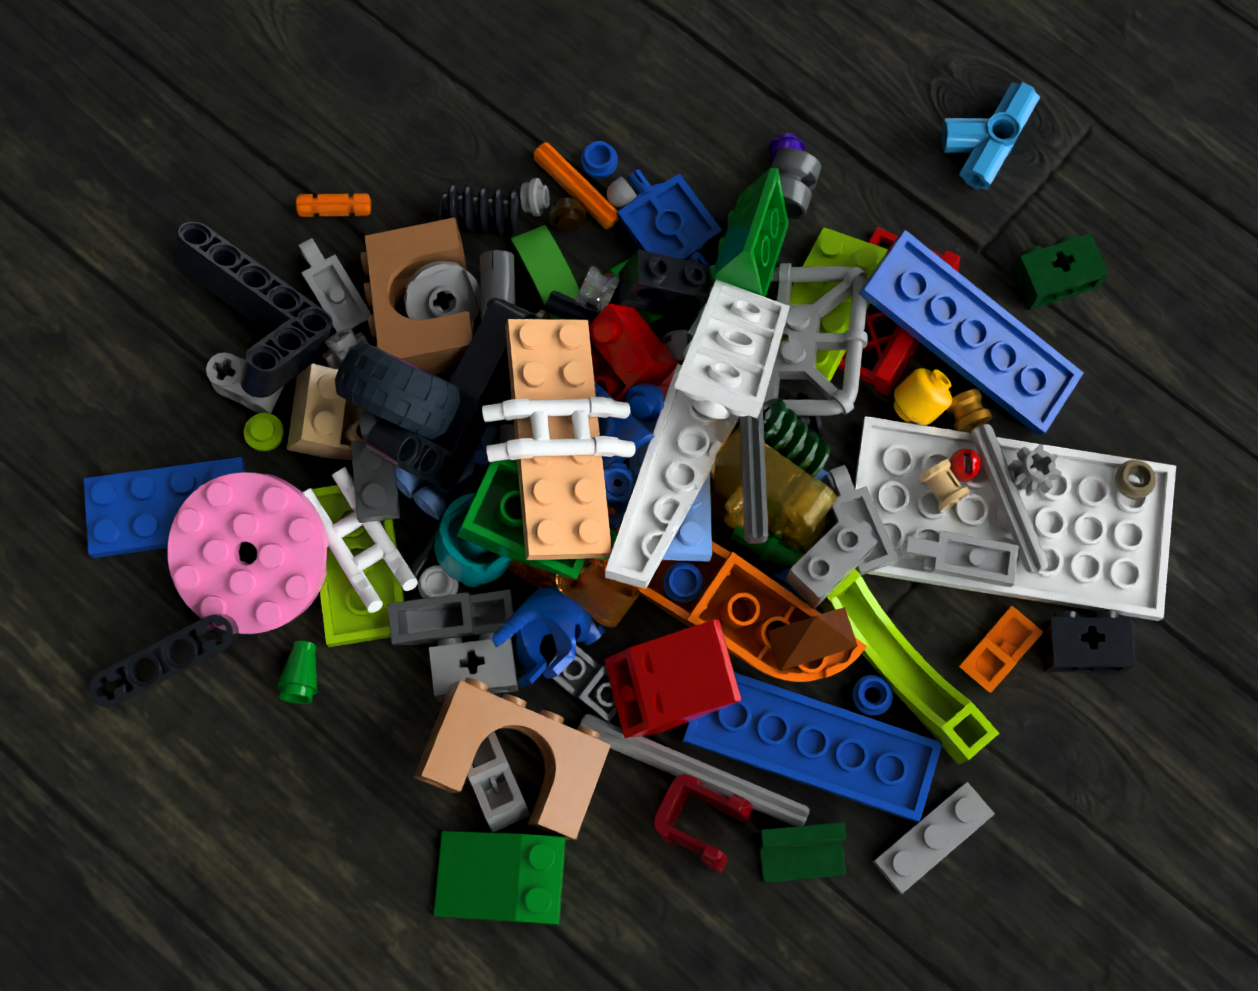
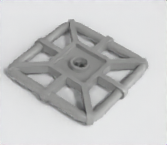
M781 263L780 267H775L771 283L779 282L777 302L790 306L782 333L783 338H788V340L782 341L778 348L764 402L778 398L780 379H807L828 400H783L786 404V409L793 410L797 416H830L840 413L846 415L854 409L853 403L856 400L859 388L862 349L867 346L868 338L867 333L864 331L867 300L858 294L867 281V273L860 267H792L791 263ZM792 282H841L814 304L789 305ZM852 295L849 330L845 333H819L821 318ZM817 350H846L842 390H838L816 369Z

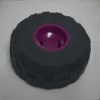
M363 341L349 348L334 380L336 394L387 421L429 439H436L443 433H446L461 401L459 387Z

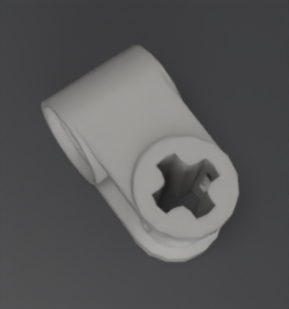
M224 352L216 354L209 360L206 372L216 393L236 401L257 413L271 414L283 387L268 397H253L247 394L240 384L245 363L244 359ZM230 370L234 373L233 377L227 376ZM220 374L226 375L223 380H221Z

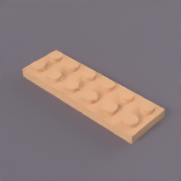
M508 319L505 330L512 399L552 400L596 397L588 320ZM547 416L550 439L574 438L571 416ZM531 417L527 419H514L515 439L533 438ZM588 417L591 438L600 436L598 417ZM536 456L517 459L526 560L608 558L611 555L612 547L602 456Z

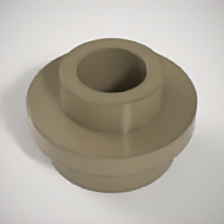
M1140 460L1124 462L1115 473V485L1118 491L1130 499L1146 497L1153 491L1156 484L1153 469L1149 464ZM1128 476H1136L1140 481V485L1133 486L1129 482Z

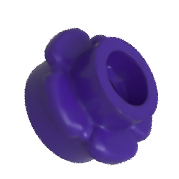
M783 133L777 138L772 139L768 148L771 150L770 155L773 161L778 150L793 148L805 151V144L802 140H798L794 134Z

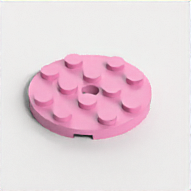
M254 472L232 473L217 477L203 484L182 504L174 518L169 533L168 564L178 593L187 606L201 619L214 614H225L234 619L240 634L263 633L281 627L296 619L315 600L327 574L325 569L327 561L326 547L329 546L328 537L316 508L295 486L269 474ZM245 541L252 543L257 549V558L252 564L240 561L239 549L241 543ZM213 623V626L220 628L222 630H226V627L224 625L216 626L215 623Z

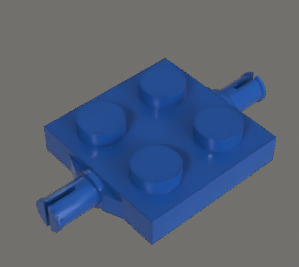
M640 169L635 170V174L632 172L627 177V180L635 188L638 196L632 203L617 211L619 221L640 250L709 265L701 252L706 246L722 237V229L679 173L665 183L651 186Z

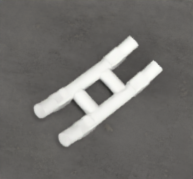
M605 397L529 400L525 398L506 400L503 403L482 407L485 422L504 419L507 421L527 419L531 417L533 438L508 440L505 443L487 445L489 462L536 456L567 455L620 456L630 458L635 453V444L632 441L619 440L617 437L594 436L591 438L588 417L626 419L630 414V405L626 402L614 401L611 398ZM547 416H571L574 438L550 439Z
M343 467L333 473L332 477L354 511L350 515L333 524L312 489L309 488L302 493L311 501L322 519L328 537L329 549L367 610L373 613L381 609L383 603L364 574V569L384 558L405 591L415 588L418 582L380 521L359 523L357 520L354 480L346 467ZM363 525L374 545L354 557L342 538Z

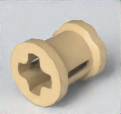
M948 459L937 463L919 477L920 482L927 484L939 502L937 508L940 512L951 508L971 493L968 487H962L950 470L951 463Z

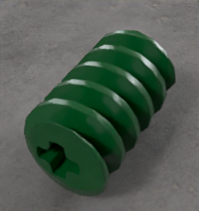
M773 398L764 402V440H767L764 444L765 455L772 454L777 450L773 457V462L779 466L788 461L784 467V473L787 476H791L798 472L795 477V483L799 487L804 486L825 465L830 453L829 445L825 441L819 440L816 432L808 430V425L802 419H797V414L793 410L786 409L785 402L780 398Z

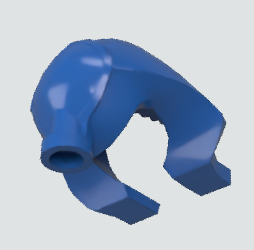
M552 585L536 590L509 617V620L494 633L492 639L495 647H498L516 633L517 660L526 667L524 674L517 682L521 687L532 684L542 673L547 679L558 676L575 659L576 642H584L586 645H590L599 639L605 630L600 624L595 625L592 621L591 611L583 596L566 586ZM552 634L556 644L557 657L546 669L547 661L540 652V644L543 636Z

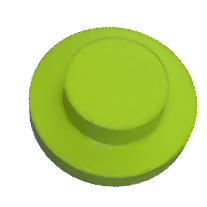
M259 413L247 421L244 427V437L248 445L254 450L267 452L275 449L282 442L284 428L281 421L273 414Z

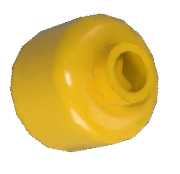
M918 368L895 388L894 409L906 423L927 426L951 406L952 396L949 388L952 386L951 382L937 369L931 372L925 368Z

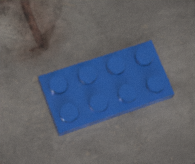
M242 457L83 478L88 554L92 558L168 548L172 523L185 500L196 489L210 480L227 474L246 472L245 461Z

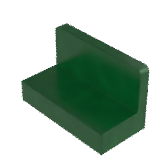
M845 822L760 830L758 832L763 881L765 883L843 876L846 873L842 841L847 839Z

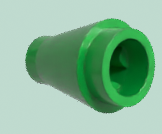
M307 641L293 642L291 653L277 684L281 700L294 704H309L312 702L313 695L317 694V646L314 643Z

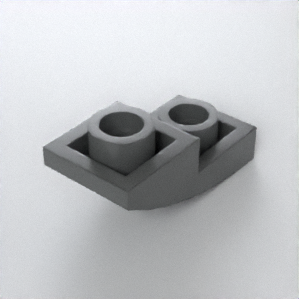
M576 645L575 659L558 676L550 679L606 722H610L617 713V708L607 669L604 665H599ZM557 650L546 662V669L556 659Z

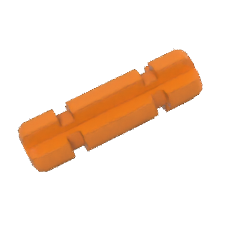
M354 193L353 197H349L348 194H318L317 198H313V194H300L296 199V210L301 217H314L315 213H319V217L350 216V213H355V216H368L371 213V199L367 193Z

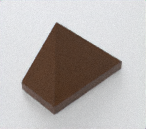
M845 607L766 631L779 671L858 646Z

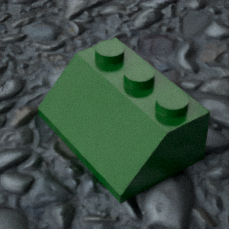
M769 168L739 195L735 209L730 210L726 236L721 237L719 241L716 265H711L709 270L711 288H713L717 279L766 297L789 225L778 168Z

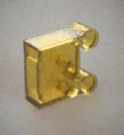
M739 426L715 456L714 489L728 499L725 504V509L728 511L724 517L725 523L732 528L739 526L744 529ZM764 443L768 529L782 536V539L793 548L806 554L831 524L826 513L837 501V496L826 484L811 477Z

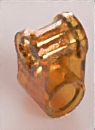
M597 558L585 559L577 580L556 575V584L563 595L575 601L597 622L607 627L618 626L639 596L638 587L605 578V569L608 563ZM588 562H591L592 564L588 568L584 566ZM575 581L578 583L574 587L570 586Z

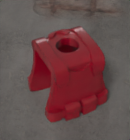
M679 775L672 782L657 811L654 827L661 838L668 844L673 846L676 843L701 856V860L706 867L722 874L728 858L721 850L673 828L689 795L743 823H747L752 813L753 805L736 794L727 798L704 787L703 782L693 776Z

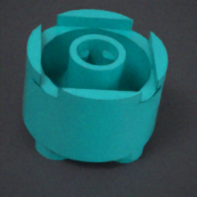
M475 494L461 496L449 505L444 512L433 545L441 568L450 577L468 587H477L496 580L508 569L512 561L511 558L493 553L457 536Z

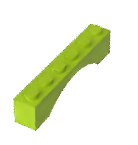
M855 569L819 604L826 613L843 607L846 608L855 638L867 646L862 655L879 675L890 684L892 690L937 741L943 743L942 747L958 765L970 760L999 734L972 701L941 677L911 646L880 607L863 578Z

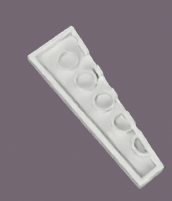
M680 364L676 366L663 403L664 408L660 412L653 432L655 437L651 439L605 569V578L643 589L647 588L740 416L731 413L730 417L726 419H716L697 411L692 405L693 399L686 396L683 391L674 388L682 367Z

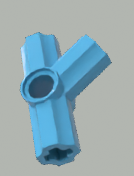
M1012 82L990 119H944L941 135V146L944 153H971L959 174L967 185L976 190L989 189L1040 99L1034 87L1024 82ZM994 133L1002 134L1006 139L998 138Z

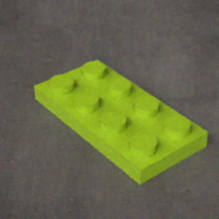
M823 227L803 267H860L867 273L868 280L888 249ZM794 282L791 288L789 305L814 304L841 282ZM852 295L821 318L819 333H845L849 330ZM867 301L866 311H867V309H868V307H869V305H870V302H868V301ZM782 336L780 343L782 341H787L788 338H783ZM817 350L816 369L828 381H831L846 350Z
M338 485L312 489L333 524L354 512ZM393 519L380 521L397 548ZM363 525L342 538L354 557L374 545ZM326 547L327 561L325 570H327V574L320 590L326 645L334 647L390 638L388 604L404 602L402 586L384 558L363 570L383 603L381 609L371 613L365 607L329 547Z

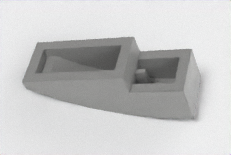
M493 731L480 744L467 776L473 786L484 816L494 833L531 815L496 733Z

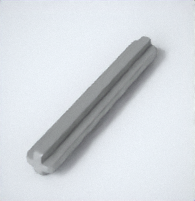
M989 424L980 425L971 431V436L1013 540L1019 546L1018 552L1024 567L1030 574L1042 571L1048 567L1047 559L1017 486L1013 482V476L1008 469V464L997 437Z

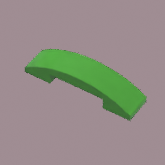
M546 225L511 238L514 250L525 273H528L544 309L547 298L552 291H558L585 303L571 270ZM549 312L551 320H566Z

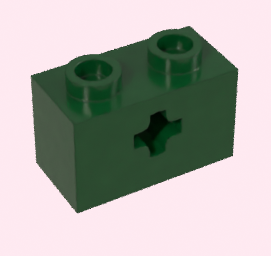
M1091 233L1078 238L1076 234L1068 235L1058 240L1055 245L1043 249L1040 245L1028 248L1020 254L1017 263L1012 269L1028 310L1098 289L1109 274Z

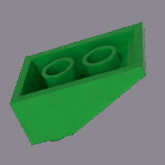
M511 459L490 462L457 536L493 553L572 580H577L585 559L526 560L517 462Z
M442 831L434 916L559 925L566 847L565 837Z

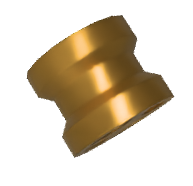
M971 389L952 398V404L946 410V413L953 416L955 431L969 432L992 419L989 409L983 408L981 404L982 395L979 389Z

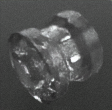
M591 266L575 301L581 304L588 302L595 306L596 311L601 313L609 304L620 278L615 276L606 277L600 273L599 268Z

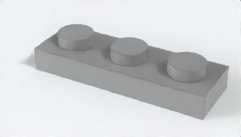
M967 781L872 862L899 894H903L995 813Z

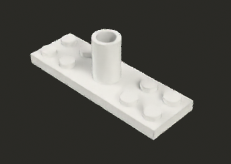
M716 279L674 388L683 391L686 396L693 399L692 405L694 408L708 417L726 419L732 413L737 416L749 415L758 418L764 403L790 306Z

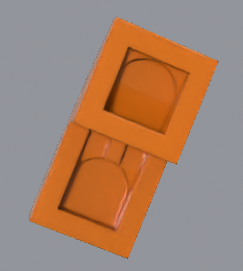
M1011 606L959 667L991 693L1042 635L1043 631L1014 606Z

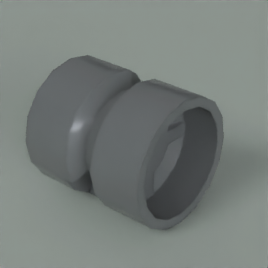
M793 148L778 150L771 168H778L787 217L794 220L805 217L812 197L811 190L816 186L822 166L811 154Z

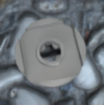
M432 262L419 268L406 281L404 308L408 318L414 320H427L469 311L474 325V320L478 316L479 310L481 311L480 286L472 274L457 262ZM444 291L445 294H453V299L448 301L449 308L442 310L440 305L433 306V300L437 298V293Z

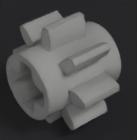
M344 329L326 340L325 344L329 350L322 353V356L329 368L339 370L350 347L361 341L369 344L362 332L354 335L351 329Z
M1042 444L1037 446L1031 453L1028 448L1022 447L1016 453L1019 460H1013L1008 465V469L1014 471L1015 480L1013 482L1015 486L1019 485L1025 489L1027 496H1030L1038 487L1041 492L1047 493L1053 488L1051 481L1056 480L1062 474L1060 470L1055 469L1057 454L1051 455L1044 451ZM1036 468L1038 471L1034 473L1031 469Z

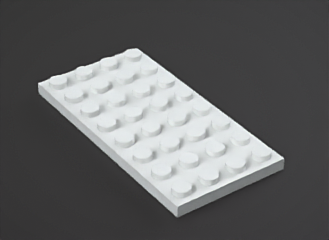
M864 417L854 488L857 490L867 486L898 557L896 563L867 574L1100 612L1113 611L1117 612L1118 615L1155 621L1164 618L1175 465L1140 460L1151 466L1155 473L1156 484L1153 491L1146 497L1130 499L1118 491L1115 485V473L1124 462L1137 459L1043 445L1044 451L1051 455L1057 454L1055 469L1062 472L1056 480L1051 481L1053 488L1044 494L1038 487L1030 496H1027L1025 489L1019 485L1016 486L1047 559L1048 567L1037 573L1030 574L1026 571L1018 552L1014 585L1012 587H1005L931 573V571L922 569L923 561L902 557L903 544L908 536L926 539L928 532L938 533L940 530L1015 544L982 461L981 469L973 480L959 482L962 487H968L971 493L943 512H940L937 508L939 502L927 484H922L919 480V477L937 463L946 459L949 461L952 454L957 450L971 449L979 455L971 433ZM997 437L1008 465L1013 460H1019L1016 453L1025 446L1031 453L1040 445ZM964 456V472H970L969 458ZM1036 468L1031 469L1034 473L1038 471ZM1010 470V472H1011V474H1012V476H1013V479H1014V471H1011V470ZM1128 476V480L1133 486L1140 485V481L1136 476Z

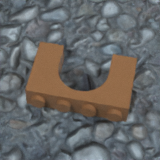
M455 217L366 235V252H361V261L365 275L370 277V282L364 283V289L368 305L373 306L374 314L368 315L371 335L373 338L377 337V346L374 347L431 374L456 370L476 333L469 311L427 320L410 319L396 312L399 299L405 292L406 281L419 268L436 261L457 262L466 269L463 242Z
M466 678L465 682L459 680L451 684L413 778L450 793L461 792L475 754L482 741L497 729L509 728L520 731L537 744L545 764L544 781L527 825L554 836L565 837L566 840H576L611 745L599 740L601 734L593 729L578 726L577 730L562 724L564 718L558 714L546 710H541L540 714L526 709L527 702L516 696L504 694L501 698L488 692L489 686L476 679Z

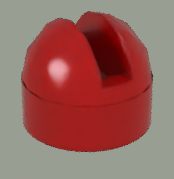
M971 449L957 450L949 459L951 463L950 470L959 482L973 480L981 469L980 457ZM964 456L969 458L970 472H964Z

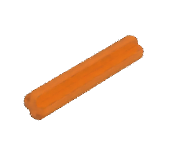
M544 142L536 148L533 153L534 160L571 197L578 200L581 206L604 229L612 228L619 221L618 210L549 143Z

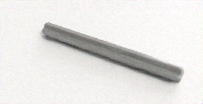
M585 714L579 725L599 732L601 734L599 740L610 744V748L676 777L683 774L693 776L703 782L704 787L727 798L736 794L751 802L754 810L794 827L804 826L807 820L809 808L805 805L642 736L624 739L621 727L595 716Z

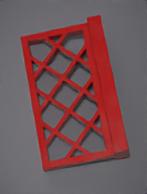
M877 227L869 243L879 246L880 242L892 245L898 235ZM947 250L944 255L932 251L959 272V255ZM866 311L865 326H867L872 341L867 342V346L862 349V352L875 349L878 361L872 371L861 366L860 379L875 385V391L889 397L920 342L895 322L896 330L892 335L877 339L872 324L889 319V317L882 312L868 315ZM886 345L884 351L882 352L880 347ZM846 352L837 367L843 371L845 369L844 358L846 357Z

